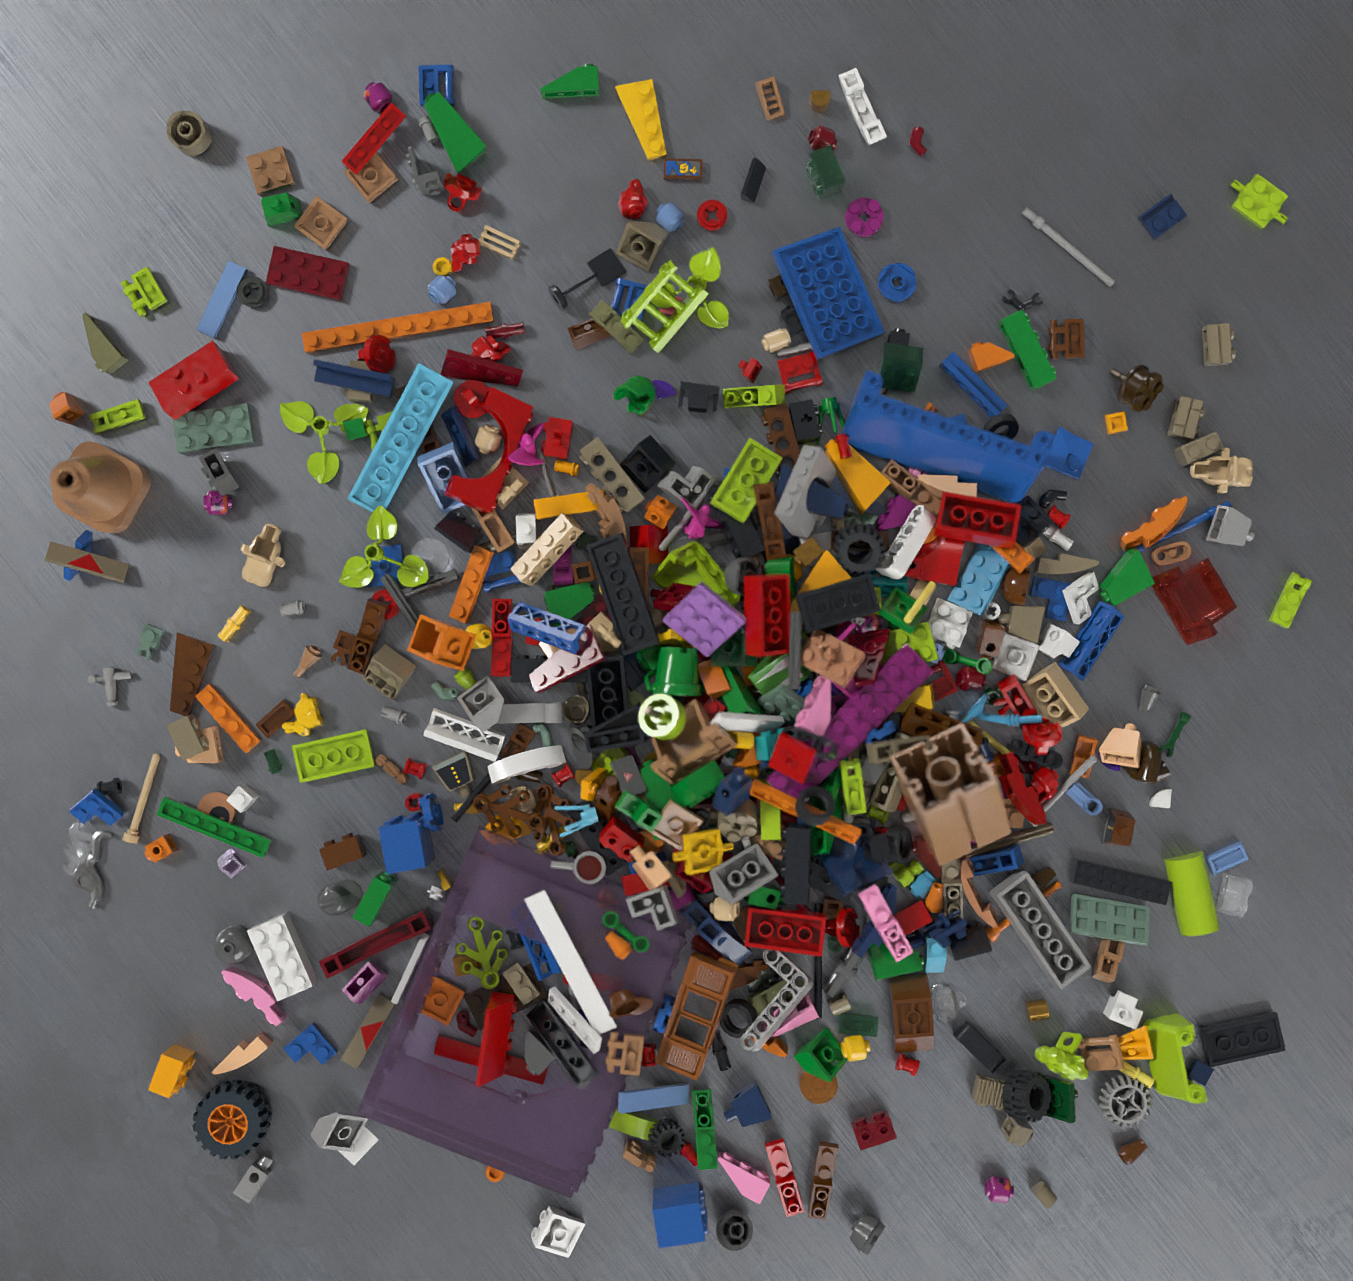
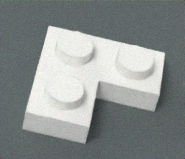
M1088 571L1062 590L1074 624H1080L1092 615L1087 598L1099 589L1094 572Z

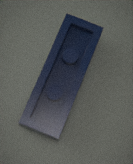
M457 406L450 407L441 414V417L466 467L479 460L481 456Z

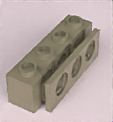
M598 437L579 450L582 454L579 458L585 466L590 465L593 471L591 474L597 481L601 480L605 485L603 487L604 491L609 496L613 495L617 500L616 503L620 512L625 511L627 514L645 500ZM597 458H604L603 465H595L594 462ZM608 473L616 474L614 481L609 482L606 480ZM626 488L628 493L626 496L620 497L618 496V490Z

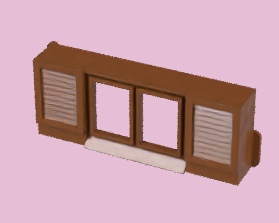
M694 952L690 956L655 1063L696 1081L699 1079L730 993L738 964L725 958L715 960L698 952ZM689 991L718 1002L712 1021L684 1010ZM681 1016L709 1027L704 1045L675 1034Z

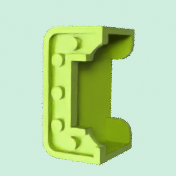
M695 541L671 551L651 576L655 583L663 589L668 588L672 583L697 586L702 581L732 607L740 600L739 595L732 593L727 588L723 571L705 548Z
M1179 1013L1147 1019L1143 1026L1148 1027L1153 1049V1059H1148L1151 1077L1154 1078V1089L1163 1096L1194 1104L1208 1102L1205 1089L1200 1084L1194 1083L1192 1079H1187L1181 1047L1188 1046L1194 1042L1195 1032L1193 1024Z

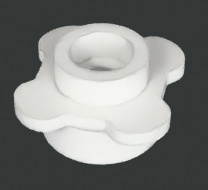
M432 886L430 890H427L431 899L439 902L441 899H446V891Z

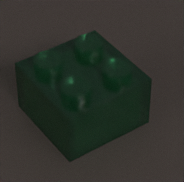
M831 145L809 153L804 169L807 177L813 181L812 189L815 196L819 195L820 200H824L842 192L846 180Z
M884 343L878 368V374L883 379L882 388L915 392L923 364V348Z

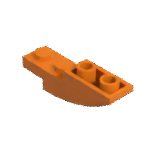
M1187 496L1181 499L1176 498L1169 505L1155 509L1151 514L1150 522L1142 524L1139 529L1133 532L1125 533L1120 543L1123 551L1125 552L1140 543L1146 549L1162 539L1171 531L1183 515L1187 506Z

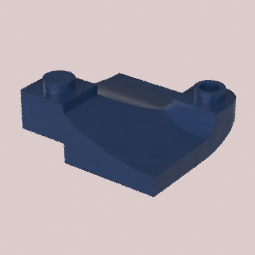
M863 822L853 825L865 831V834H860L855 844L835 836L830 852L817 854L832 882H835L842 897L856 890L859 891L893 873L886 858H884V862L880 863L865 860L861 837L873 835L874 833L870 826Z

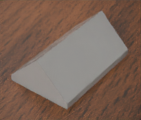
M757 843L710 871L715 894L730 905L778 876Z

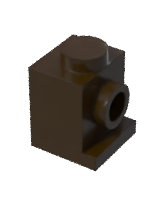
M781 274L768 279L767 283L776 301L789 294L786 286L781 284L783 280Z

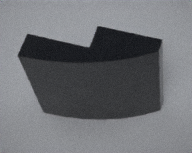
M1029 495L1016 503L1021 505L1015 541L1024 549L1054 524V521Z

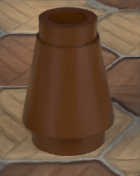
M1140 1138L1121 1146L1117 1153L1123 1163L1128 1165L1129 1163L1133 1164L1148 1147Z

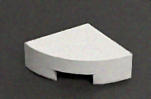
M1167 788L1157 792L1151 798L1149 806L1170 808L1172 789Z

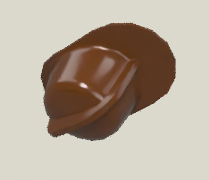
M630 989L619 990L609 994L611 1005L609 1016L611 1018L639 1015L649 1010L653 1005L652 999L637 997Z

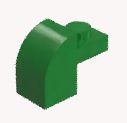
M625 790L615 805L618 810L632 817L638 825L650 832H653L663 818L661 813L651 804Z

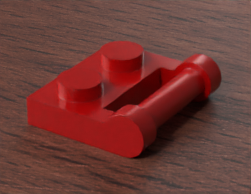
M814 352L777 361L782 385H785V395L805 387L823 385ZM809 373L814 375V378L790 384L788 382V379Z
M943 660L930 667L933 671L931 675L942 671L944 675L930 682L933 685L935 702L958 691Z

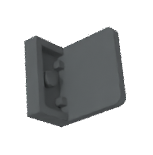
M408 147L409 153L406 154L408 165L411 166V179L416 189L420 190L423 196L440 194L441 191L445 190L438 171L422 175L418 157L413 148Z

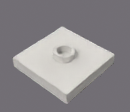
M1004 632L999 656L992 659V669L1010 676L1015 673L1018 679L1027 682L1040 645Z

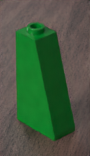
M439 91L435 94L432 92L424 99L426 102L424 108L455 172L459 174L486 149V145Z
M723 654L716 657L719 659L731 688L722 695L729 712L765 715L733 661Z
M652 758L643 763L644 767L641 768V775L646 786V801L661 812L670 799L677 803L678 801L670 790L672 785L652 770L651 764L655 762ZM653 834V838L655 841L660 839L659 837Z

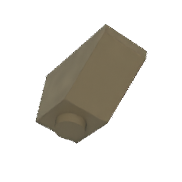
M1007 1116L1000 1128L1008 1142L1023 1147L1033 1136V1129L1030 1124Z

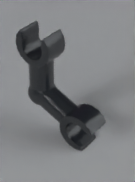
M1010 289L1007 293L1011 295V299H1007L1005 296L1001 298L1004 303H1010L1018 311L1022 309L1023 312L1031 307H1039L1044 302L1036 303L1034 298L1040 293H1035L1031 299L1022 303L1015 297V292Z

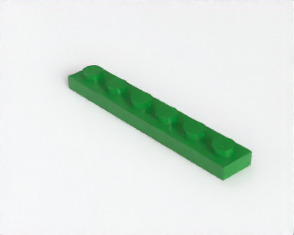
M166 796L163 797L156 814L261 858L266 856L272 841L268 837Z

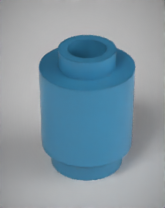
M925 871L918 875L914 882L909 885L912 888L909 892L917 899L919 897L924 899L930 892L932 884L936 883L937 880L929 872Z

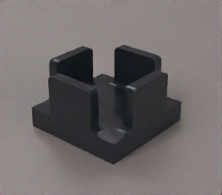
M681 381L678 408L682 409L685 395L689 396L688 411L707 413L708 400L714 399L713 413H716L720 386Z

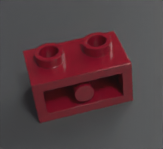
M877 1111L873 1113V1116L867 1118L859 1117L851 1123L860 1151L897 1139L887 1111Z

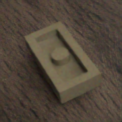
M517 962L502 973L523 1005L540 995L539 990L520 962Z

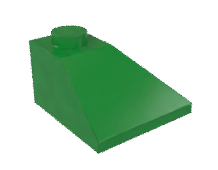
M827 1027L805 1042L793 1056L805 1072L827 1082H831L847 1062V1058H843L841 1045Z

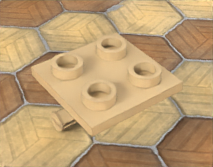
M501 458L482 477L490 474L498 466ZM513 466L509 475H505L503 480L505 485L502 492L498 493L496 497L497 505L502 510L530 483Z
M601 611L588 624L592 625L602 652H615L620 648L621 641L617 639L612 621Z

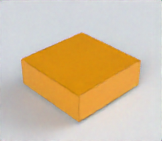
M1125 411L1104 415L1107 434L1128 430Z

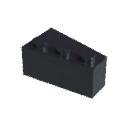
M638 702L584 733L587 753L645 743L648 740L647 734L642 730L638 718L641 703Z

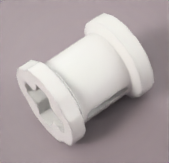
M990 602L988 607L994 609L992 615L986 613L988 611L987 608L982 618L993 620L1000 615V607L996 603Z

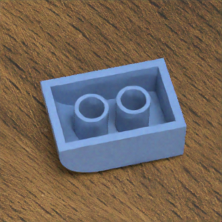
M449 443L417 457L418 466L441 513L445 514L465 505L443 495L450 477L457 475L470 479L454 443Z

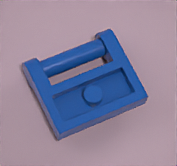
M419 65L420 106L424 107L426 103L424 99L430 93L440 92L439 73H444L445 76L444 98L452 107L455 106L452 86L454 66Z
M616 278L615 285L617 286L611 308L622 318L623 313L618 312L624 287L629 288L624 307L625 311L631 308L647 285ZM644 309L637 316L639 320H642Z
M514 550L492 556L483 581L485 593L491 592V589L522 583L515 574L514 576L491 582L488 579L489 576L511 571L510 568L517 562Z

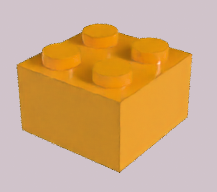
M173 1044L163 1052L148 1090L169 1099L175 1093L178 1094L180 1089L184 1088L188 1082L189 1077L187 1073L194 1066L196 1060L194 1059L195 1051Z

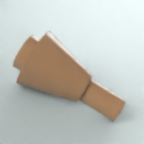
M314 645L305 647L300 665L294 672L297 678H300L306 669L322 657L321 650Z

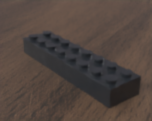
M1076 858L1070 877V882L1073 884L1163 905L1167 904L1172 883L1166 879Z
M542 999L526 1017L575 1087L583 1090L599 1074V1071L557 1012L550 1006L548 1001Z

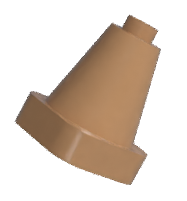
M92 441L79 444L72 452L69 460L57 464L50 475L53 501L58 509L97 531L111 534L123 532L129 527L151 485L150 474L144 466L106 445ZM73 478H74V483H73V485H72V486H69L70 483L72 482Z

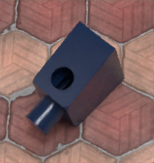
M734 768L733 772L719 783L711 806L725 816H728L749 799L752 785L751 777L746 775L742 768Z
M756 1080L730 1098L733 1108L723 1112L728 1123L738 1118L742 1127L772 1119L771 1111Z

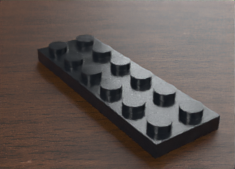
M620 532L587 545L586 548L617 639L621 641L620 648L623 656L661 643L624 534Z

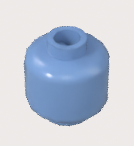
M669 202L666 205L663 203L656 210L658 214L656 217L657 223L669 232L673 230L676 232L685 222L684 212L673 202Z
M438 275L428 285L429 292L427 294L434 303L446 304L456 294V283L449 276Z

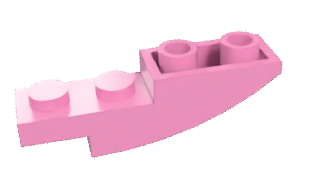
M874 884L859 893L858 895L865 906L867 914L895 961L898 962L912 954V948L898 922L894 919L878 887Z
M231 966L221 972L224 981L232 985L236 990V995L245 1002L252 998L254 1005L266 1014L265 1017L269 1023L277 1026L286 1018L285 1014L275 1004L277 1000L272 988L265 982L244 970Z

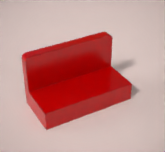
M922 900L893 916L905 936L932 922V918Z

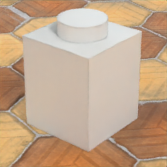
M242 784L235 789L226 801L242 813L250 808L259 795L247 784Z

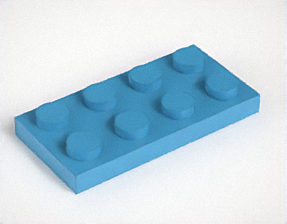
M978 543L947 600L983 617L1010 564L989 545Z

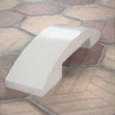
M857 68L840 74L838 77L846 101L867 144L871 145L887 138L880 120H877L864 91V84Z
M556 745L518 753L492 763L487 767L492 785L511 780L510 777L545 767L550 769L567 763L562 746Z

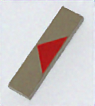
M50 541L44 560L120 583H124L129 567L127 563Z
M379 993L342 1056V1061L358 1069L395 1006L391 1002L392 999Z

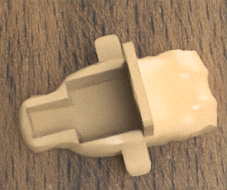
M1223 448V450L1219 451V456H1212L1204 461H1194L1191 463L1190 476L1202 479L1207 484L1217 486V493L1224 494L1228 491V486L1249 487L1251 485L1253 463L1252 459L1237 458V456L1229 457V448Z
M267 523L263 527L262 533L254 538L250 546L242 544L240 551L247 556L246 564L242 570V578L248 583H254L259 587H268L273 578L276 565L284 567L285 560L279 557L281 552V544L279 542L281 529L277 525Z

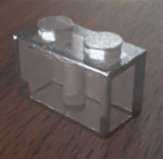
M1223 872L1215 903L1216 910L1220 913L1243 918L1248 910V896L1253 890L1252 880Z

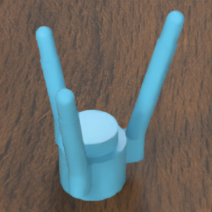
M589 804L555 807V810H584V812L580 813L582 820L565 826L564 829L567 831L559 834L560 838L599 822L595 807L590 808Z

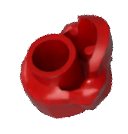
M639 179L630 181L629 187L619 196L618 208L626 219L639 218L648 205V200Z
M463 234L460 239L452 243V272L462 270V264H474L477 262V257L481 254L480 242L477 238L472 237V234Z
M491 335L486 338L481 336L471 344L473 349L472 356L493 362L503 358L504 355L511 351V347L502 341L497 343Z
M1041 767L1034 772L1032 780L1029 782V786H1033L1038 792L1040 804L1044 800H1050L1057 792L1056 788L1058 787V774L1055 770H1049L1046 767Z

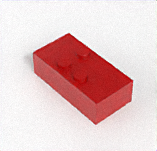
M211 341L148 383L163 411L174 420H177L239 378L224 351L214 341Z
M943 491L940 498L934 535L1012 549L1016 540L1021 505Z
M772 573L744 576L746 655L763 657L789 653V574Z
M750 904L744 946L822 956L827 914L780 907L774 910Z

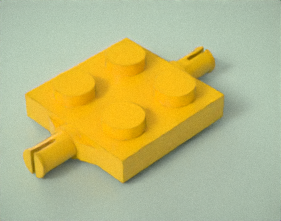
M715 828L683 835V852L674 853L673 856L675 857L673 859L674 861L684 860L685 873L691 875L711 871L722 864L723 852L733 850L734 847H731L733 846L732 842L722 843L720 829Z

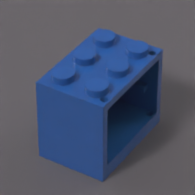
M421 812L411 813L406 818H403V815L393 816L391 819L384 821V824L378 828L387 874L424 868L435 859L429 827L425 828L423 826L422 816L424 814L422 815Z
M699 1182L654 1189L652 1211L658 1248L705 1242V1234H709L707 1207H705L704 1188H700Z

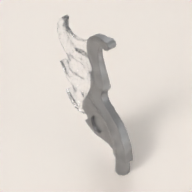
M78 821L70 826L68 832L72 848L69 849L67 846H64V853L67 859H69L70 865L68 866L63 862L62 868L68 875L76 876L72 882L78 888L86 890L91 894L90 897L92 898L88 906L95 909L98 902L102 900L103 881L95 867V863L100 858L102 838H111L113 833L104 830L98 831L95 834L83 833L78 828L80 823Z

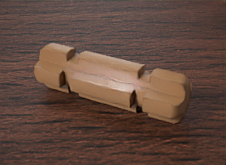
M383 754L379 755L375 762L382 766V769L393 779L396 778L400 785L405 784L408 776L401 773V770L391 761H388L386 756Z

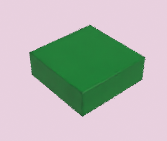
M362 417L343 422L348 441L367 437Z

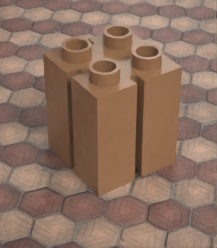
M959 724L929 738L932 751H927L924 743L921 742L890 757L907 808L921 834H923L939 867L972 852L970 841H974L977 847L981 848L1011 834L998 782L982 755H979L976 745L963 724Z

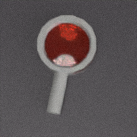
M592 851L581 853L574 860V863L551 861L552 869L573 870L576 880L585 885H593L599 882L606 871L603 858L598 853Z

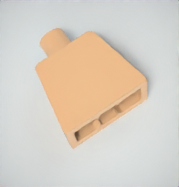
M1128 723L1124 729L1113 728L1099 749L1102 762L1139 768L1142 739L1140 732L1136 731L1137 727L1134 724Z
M218 726L201 730L202 734L209 741L208 747L210 750L188 759L187 762L219 763L224 761ZM175 746V753L178 757L180 754Z
M640 845L630 851L636 860L632 866L649 890L657 888L671 877V874L652 851L646 854ZM645 861L649 864V868L645 867Z

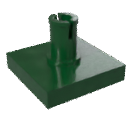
M1043 1075L1047 1078L1046 1081L1049 1082V1089H1051V1102H1049V1109L1046 1111L1045 1116L1067 1123L1076 1122L1075 1100L1078 1099V1096L1075 1095H1078V1092L1074 1089V1083Z

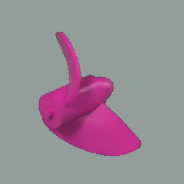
M545 422L530 428L522 436L517 446L519 449L508 457L510 461L526 466L543 463V459L537 458L535 439L544 428Z
M681 498L693 516L690 524L684 526L685 534L688 535V538L698 540L699 537H703L705 535L704 528H724L723 524H719L717 520L709 517V505H704L697 511L685 498Z

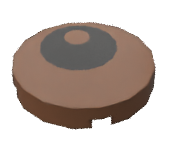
M214 791L205 795L197 806L198 810L231 823L236 816V809L226 801L230 795L224 792Z

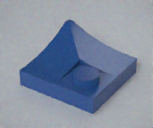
M1059 427L1045 467L1078 480L1094 443Z

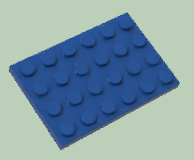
M840 227L771 252L817 360L879 337L885 333Z

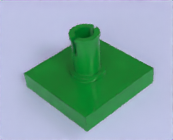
M895 587L878 614L889 620L888 625L892 629L901 628L911 635L928 607L922 605L911 623H906L904 617L914 605L916 599Z

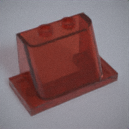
M1209 558L1202 559L1183 571L1177 566L1152 576L1155 583L1152 587L1186 645L1214 637L1218 634L1214 624L1237 608Z

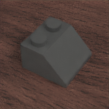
M527 1030L525 1032V1062L528 1064L526 1068L533 1075L536 1073L540 1075L555 1057L550 1049L531 1030Z

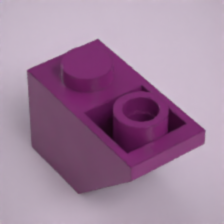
M902 495L890 498L886 504V512L881 514L877 520V530L884 531L903 526L911 511L917 505Z

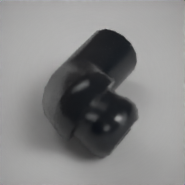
M1048 490L1040 497V506L1042 508H1049L1054 500L1066 501L1067 491Z

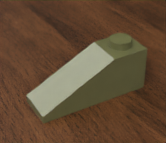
M84 313L82 314L91 355L96 361L95 366L102 373L106 372L112 375L128 359L91 315Z

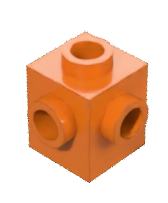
M657 495L654 500L650 499L645 507L647 512L644 518L664 529L671 520L677 505Z

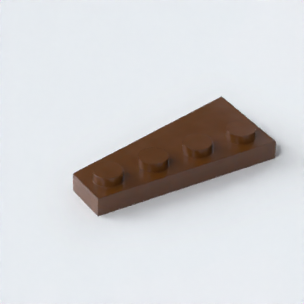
M177 632L170 711L183 716L191 715L196 701L195 696L200 690L215 645Z

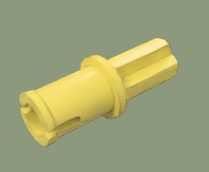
M1124 1061L1125 1067L1119 1071L1130 1076L1131 1081L1137 1079L1138 1083L1145 1085L1144 1087L1151 1088L1154 1078L1140 1071L1139 1067L1135 1068Z

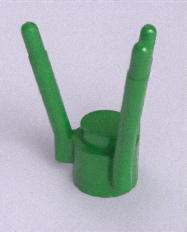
M836 397L824 398L821 400L822 405L818 406V423H821L822 426L824 412L825 415H830L833 431L836 434V413L842 428L845 424L840 410V403H837ZM821 434L819 441L816 442L817 445H820Z

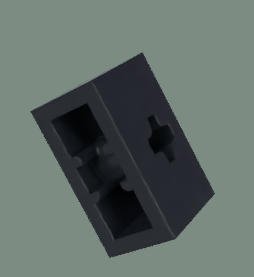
M812 399L790 403L789 412L797 444L819 441L820 434H823L821 423H817L816 416H819L817 404L813 405ZM805 418H807V421H810L809 425L803 422Z

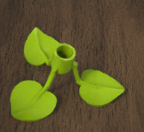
M714 247L697 253L690 259L689 267L693 276H689L686 282L688 284L692 282L694 286L699 283L707 291L708 285L706 282L715 281L719 278L721 263ZM666 281L662 286L674 298H676L675 295L683 290L680 287L674 291V286L669 281ZM657 293L651 299V302L659 308L672 307L671 304ZM705 298L703 300L704 306H700L697 310L700 321L712 328L727 327L729 325V311L726 305L717 300L707 303Z
M295 401L280 404L282 420L290 431L303 433L307 429V425H309L319 435L323 453L315 452L307 460V469L319 484H325L332 480L340 466L339 459L335 453H326L323 435L328 433L330 425H340L341 431L346 434L343 422L362 417L363 424L365 425L364 421L368 414L367 407L359 404L342 405L334 412V418L337 421L335 423L330 420L327 421L322 416L314 418V411L306 402Z
M379 505L371 514L366 528L369 538L372 540L379 539V541L365 548L364 554L366 559L361 556H354L345 563L339 583L353 588L367 586L374 578V572L369 568L372 566L371 560L378 562L382 559L400 566L397 571V578L402 585L416 587L426 583L429 580V570L420 557L407 555L402 564L384 556V550L379 545L383 542V539L389 540L395 536L398 523L390 512Z

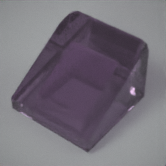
M229 849L217 859V867L230 878L245 867L243 861L232 849Z

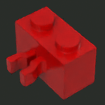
M549 417V422H545L544 433H547L546 441L543 440L541 445V452H544L545 457L568 461L574 425L572 420Z
M1015 673L998 682L1004 698L996 699L992 703L994 707L1003 705V708L998 710L1000 716L1005 714L1010 708L1015 715L1019 714V716H1029L1037 713Z

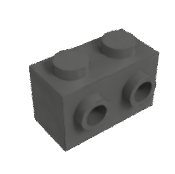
M216 448L199 457L204 466L201 470L206 478L210 477L211 480L208 483L213 491L218 490L220 495L224 496L239 487Z
M863 749L859 757L862 779L876 785L886 762L878 764L869 763L867 750Z

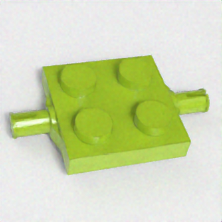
M1258 173L1245 186L1236 179L1230 185L1239 192L1236 201L1231 207L1260 229L1265 228L1273 218L1282 224L1289 218L1280 212L1281 205L1288 195Z

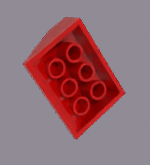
M492 992L485 1015L476 1080L477 1087L503 1076L504 1069L509 1067L510 1057H506L507 1050L511 1051L512 1039L509 1038V1034L514 1031L515 1020H512V1013H516L518 1003L514 1001V994Z

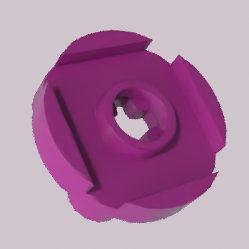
M866 197L852 201L845 213L847 229L860 238L873 236L880 229L884 219L883 210L879 202ZM862 213H866L869 216L866 222L859 219Z

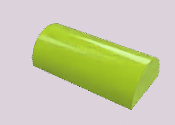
M1200 851L1164 859L1168 880L1172 882L1170 890L1180 934L1183 936H1200L1218 931L1220 927L1204 853Z

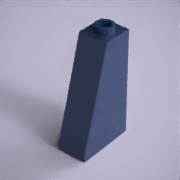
M782 465L776 489L778 504L793 472V469L787 465ZM812 480L806 496L808 512L839 520L843 516H847L849 505L846 504L847 499Z

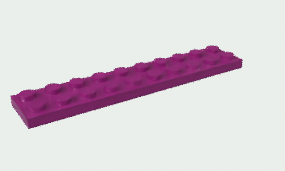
M905 643L880 668L875 684L861 686L830 717V722L823 737L832 740L838 748V756L834 760L826 761L814 757L806 781L803 784L777 770L766 780L775 789L796 799L805 788L817 786L839 765V761L844 760L868 736V732L877 728L933 673L932 669ZM813 740L808 741L806 745L811 746ZM827 746L823 753L830 752L832 746Z

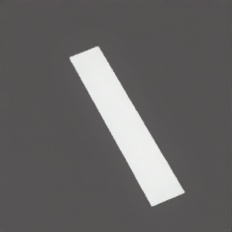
M545 890L524 899L592 1028L598 1034L616 1028V1024L609 1016L607 1007Z

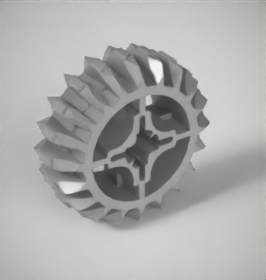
M1118 1075V1080L1111 1077V1084L1105 1082L1107 1088H1101V1092L1104 1095L1099 1096V1099L1102 1101L1099 1103V1106L1103 1109L1101 1112L1109 1122L1112 1121L1115 1126L1120 1124L1122 1128H1125L1127 1124L1132 1128L1134 1122L1140 1125V1119L1146 1121L1144 1114H1150L1147 1108L1152 1107V1104L1149 1102L1152 1096L1148 1094L1149 1089L1144 1087L1143 1083H1138L1137 1079L1131 1081V1077L1127 1075L1125 1078ZM1136 1090L1139 1095L1138 1104L1134 1101V1093ZM1112 1099L1117 1102L1115 1112L1112 1110ZM1126 1099V1101H1127V1099H1128L1131 1103H1129V1102L1125 1103V1102H1124V1104H1123V1103L1121 1102V1100L1124 1101V1100Z

